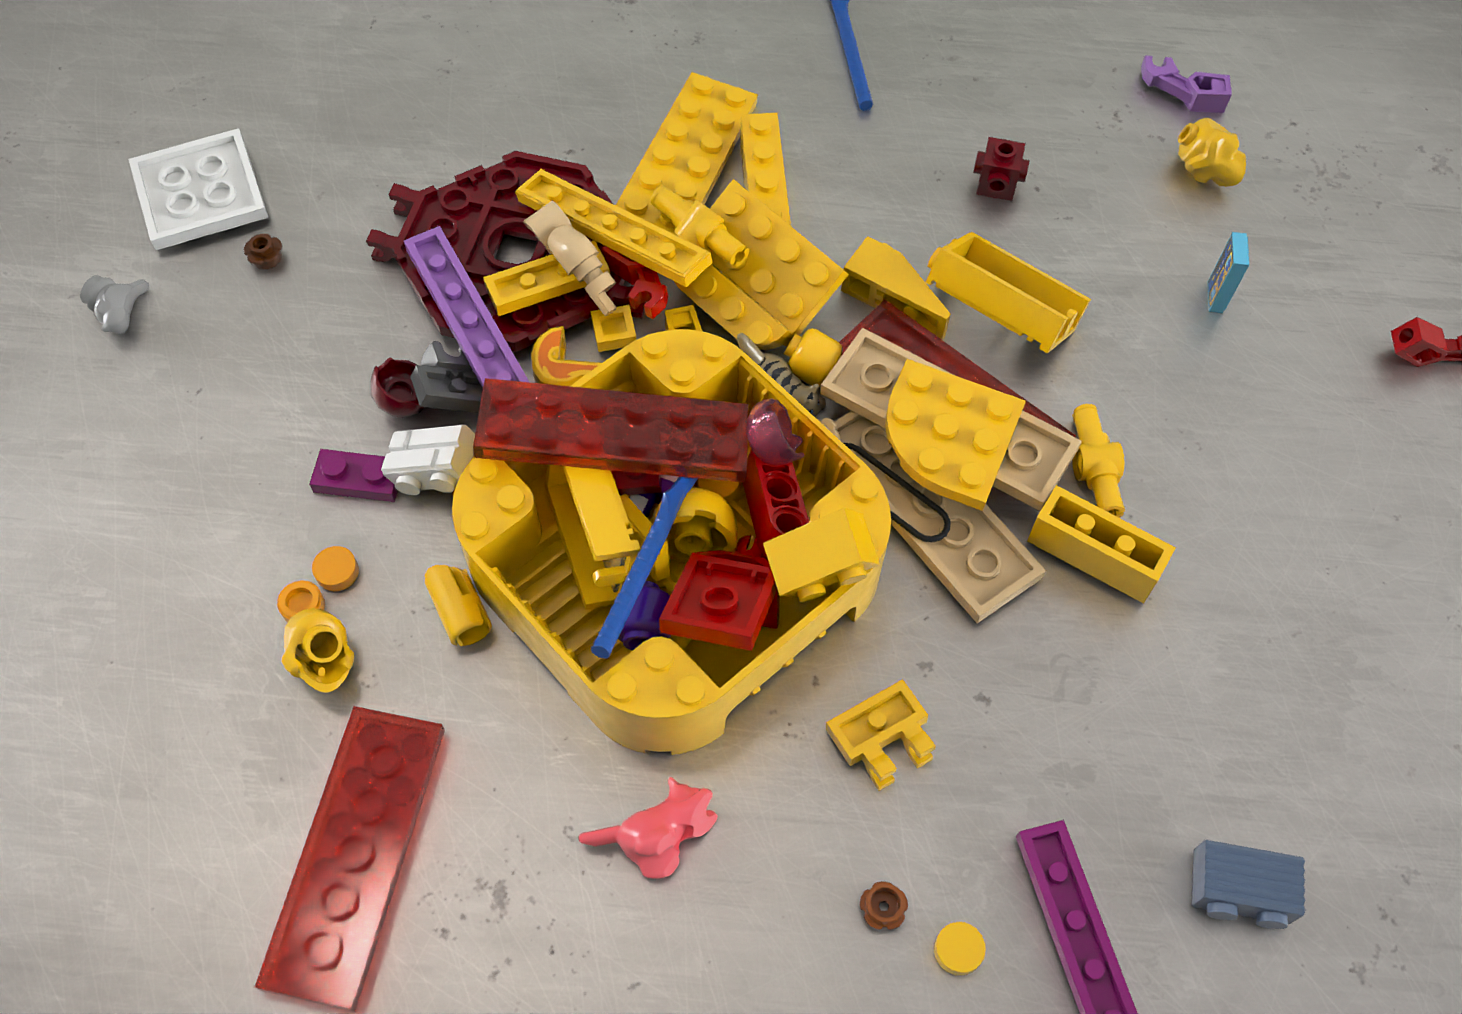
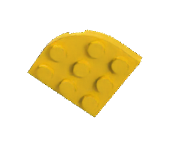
M906 359L889 398L885 423L888 443H891L895 453L901 460L900 466L921 486L943 497L983 511L1026 401Z

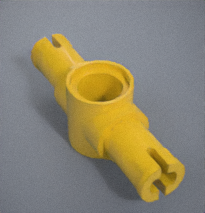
M660 186L654 191L651 196V204L672 220V225L676 228L674 230L676 235L709 252L713 251L734 267H739L748 257L749 249L728 233L726 226L723 224L724 219L697 199L695 202L691 200L686 201L666 186Z
M1080 405L1074 409V414H1072L1078 438L1082 441L1072 459L1075 479L1077 481H1086L1087 487L1093 491L1097 507L1121 518L1124 515L1123 512H1125L1118 487L1125 465L1122 446L1119 442H1110L1109 436L1103 433L1095 405Z

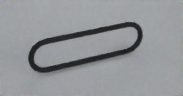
M843 443L936 511L944 520V528L938 535L927 536L917 531L891 511L892 520L924 542H937L947 536L950 531L951 521L948 514L940 506L861 447L853 443Z

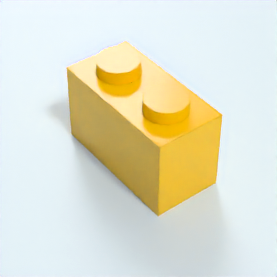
M847 508L839 509L763 543L779 595L797 597L799 602H807L822 597L826 594L825 587L839 582L840 585H849L861 581L867 577L866 570L880 565L863 513Z

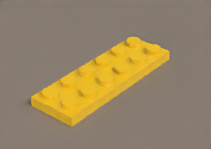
M691 72L617 201L616 206L675 234L674 230L676 228L672 225V220L651 204V196L657 188L666 186L686 201L691 200L695 202L697 199L705 205L740 138L741 114L753 113L757 104L758 94Z

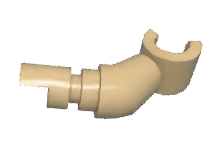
M550 201L523 221L527 228L545 246L546 250L554 255L568 275L574 274L579 282L585 281L587 286L584 289L604 316L616 310L617 307L606 294L616 282L608 271L604 273L601 271L600 268L603 264L597 258L598 250L584 234L572 227L566 214L554 201Z

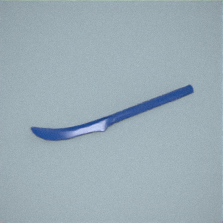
M830 0L859 108L867 111L873 107V102L848 14V3L850 0Z
M710 440L700 445L692 454L672 487L663 493L662 502L655 521L591 648L595 656L603 659L610 656L672 528L686 494L711 464L731 454L733 450L728 444L722 441Z

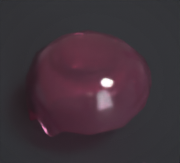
M773 398L758 402L751 409L746 424L749 446L762 462L772 465H783L804 458L803 452H795L803 443V440L800 436L792 433V424L787 409L777 399Z

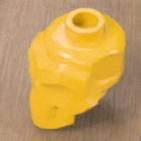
M1202 118L1194 124L1189 123L1182 129L1178 136V142L1180 143L1178 154L1181 160L1185 162L1186 170L1195 177V180L1201 183L1213 180L1218 186L1223 187L1234 186L1242 181L1246 171V154L1237 150L1239 148L1237 134L1230 133L1225 127L1210 118Z
M311 608L302 610L292 616L285 626V652L281 660L285 669L292 676L301 678L309 686L320 692L328 693L337 689L348 676L355 656L354 652L347 645L346 629L340 619L325 610Z

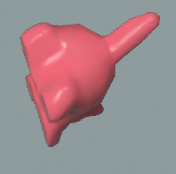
M669 777L668 785L670 792L665 801L657 806L636 812L626 819L622 825L583 832L579 835V841L582 844L595 847L618 843L625 855L639 866L644 877L651 879L668 877L674 873L679 865V844L686 839L703 836L716 823L717 814L712 810H706L712 798V791L707 788H692L686 784L678 783L673 777Z

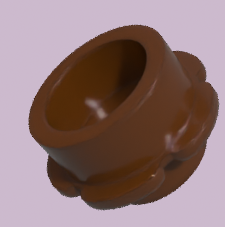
M269 234L255 235L244 246V254L247 256V260L258 269H271L277 266L282 259L280 251L282 250L281 241L277 237L271 238Z

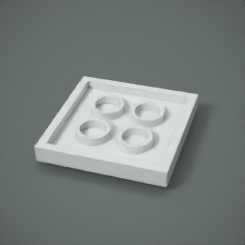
M239 128L128 159L150 241L155 250L268 218Z

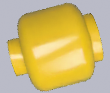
M810 328L806 330L802 337L795 333L783 354L789 357L788 365L795 376L810 386L818 384L821 387L822 382L841 358L842 345L819 330Z

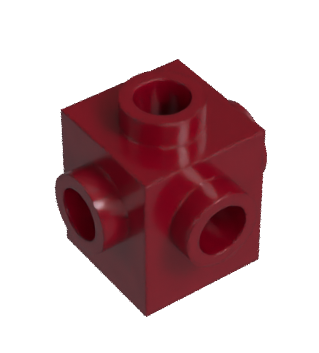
M988 137L985 152H977L973 173L980 174L976 195L1008 201L1013 200L1017 182L1025 183L1030 160L1023 159L1026 143Z

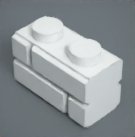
M466 424L397 431L393 433L389 445L390 453L386 454L381 470L383 475L401 493L418 495L420 490L428 489L450 493L454 491L463 470L471 459L485 447L484 442Z

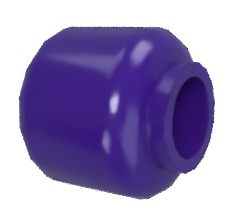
M646 581L618 638L623 642V646L631 651L652 637H671L669 634L660 633L659 618L670 595L660 589L654 582Z

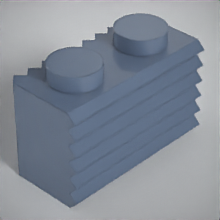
M1205 839L1194 849L1192 906L1207 910V915L1215 919L1235 920L1238 918V915L1256 919V924L1263 928L1285 929L1288 927V924H1291L1305 914V859L1300 856Z

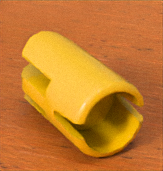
M448 565L429 567L425 573V585L450 642L455 646L458 644L459 646H468L485 638L490 633L492 624L467 570L449 567Z

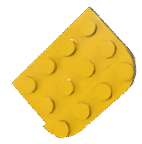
M733 179L710 209L724 219L723 224L726 226L728 233L748 247V257L742 265L734 267L711 251L713 262L689 286L684 287L675 281L674 283L734 338L737 339L739 333H744L760 350L775 349L782 345L787 347L795 333L800 335L849 274Z

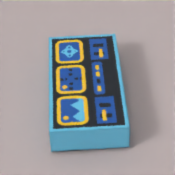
M1232 232L1208 280L1209 312L1223 313L1226 310L1249 267V247L1246 233Z

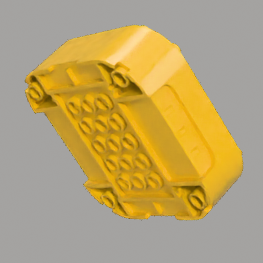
M687 329L650 333L633 341L490 442L471 459L463 470L455 487L452 503L454 528L476 589L489 607L512 632H515L563 685L572 700L606 736L633 751L645 753L646 750L657 752L671 751V755L694 751L715 741L724 734L726 717L732 709L748 696H753L761 690L759 686L782 667H788L794 662L793 658L812 641L821 639L826 635L827 632L825 630L844 614L855 622L864 613L871 603L878 586L891 530V511L885 490L873 471L736 345L710 333ZM657 406L659 421L706 437L708 441L717 440L728 444L733 451L730 455L721 459L735 464L740 475L754 442L762 437L775 438L785 444L790 452L809 523L842 508L862 512L880 565L866 570L867 577L861 581L849 585H840L837 582L825 587L826 594L811 601L799 602L797 597L780 596L778 628L762 626L752 651L694 639L691 640L686 648H683L670 638L660 636L644 641L633 651L624 647L623 642L618 639L610 656L606 659L599 658L592 653L591 648L601 627H603L606 617L609 615L608 613L612 605L586 610L584 608L544 486L552 430L568 426H583L593 421L614 418V410ZM698 480L693 487L699 488ZM742 484L740 494L733 501L729 502V505L737 520V542L741 537L751 535V541L747 550H750L756 534ZM657 503L654 504L647 518L650 522L655 508L659 505ZM671 559L670 571L679 579L686 563Z

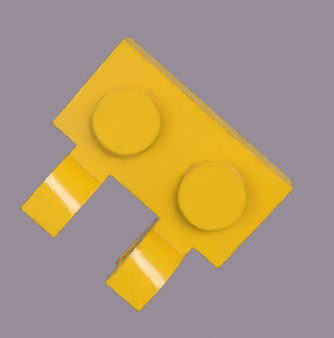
M903 679L826 722L825 730L848 764L852 766L862 760L878 791L894 783L895 778L892 774L897 771L894 763L882 750L883 747L901 738L910 759L917 769L933 760L931 751L936 748L932 739L921 728L923 724L927 723L928 713Z

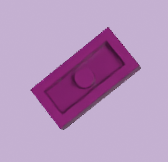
M320 449L309 483L313 493L395 502L398 493L395 485L383 475L381 470L386 456Z

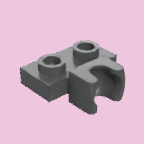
M433 341L426 349L421 365H416L410 376L420 407L495 415L496 411L475 373L472 372L473 369L461 348L459 347L458 349L460 355L454 357L444 351L440 342Z

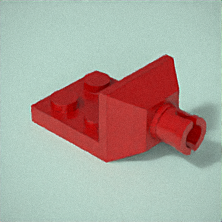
M746 535L738 540L735 552L716 550L691 553L659 618L660 633L752 651L762 626L777 629L779 625L780 595L769 561L762 555L757 538H755L750 550H747L751 541V535Z

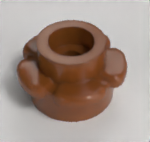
M881 881L874 883L870 890L867 889L863 892L860 898V908L864 911V920L869 926L877 930H881L883 927L893 930L904 922V911L908 909V901L905 894L890 882ZM881 902L888 904L886 911L880 909L879 904Z

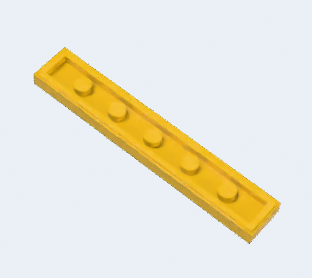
M542 169L515 191L519 202L536 211L550 201H554L566 214L575 230L684 287L689 286L713 262L709 251Z

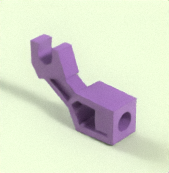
M1145 55L1141 71L1142 79L1149 87L1156 86L1179 98L1185 103L1190 112H1225L1232 96L1230 75L1195 72L1187 79L1179 74V70L1171 57H1165L1162 67L1153 64V56Z

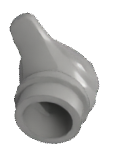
M95 275L89 278L83 285L80 298L91 311H94L98 321L104 324L102 327L104 332L123 334L128 330L130 314L135 300L149 289V283L141 279L129 284H116L110 278Z

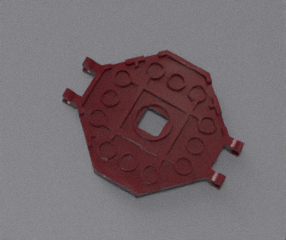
M513 151L503 155L502 162L486 169L480 165L454 176L455 182L439 189L432 185L417 191L394 183L388 195L390 200L397 201L393 208L394 214L407 216L398 237L371 229L366 243L368 246L375 247L371 254L372 260L387 262L391 258L396 259L442 336L455 338L407 253L403 241L438 226L441 227L511 351L518 352L535 344L539 336L550 328L564 326V330L591 318V311L600 310L586 290L581 288L498 316L483 278L552 255L523 222L534 214L536 210L519 202L515 193L521 185L540 169L612 203L605 191L599 189L593 179V174L586 165ZM505 234L538 241L532 258L526 262L514 264L496 260L495 256ZM596 241L603 255L602 248L605 247V245ZM610 271V275L616 284L606 294L616 307L630 305L628 295L633 286H623L625 280ZM646 302L642 303L637 309L632 308L630 305L632 317L643 318L645 312L644 304Z

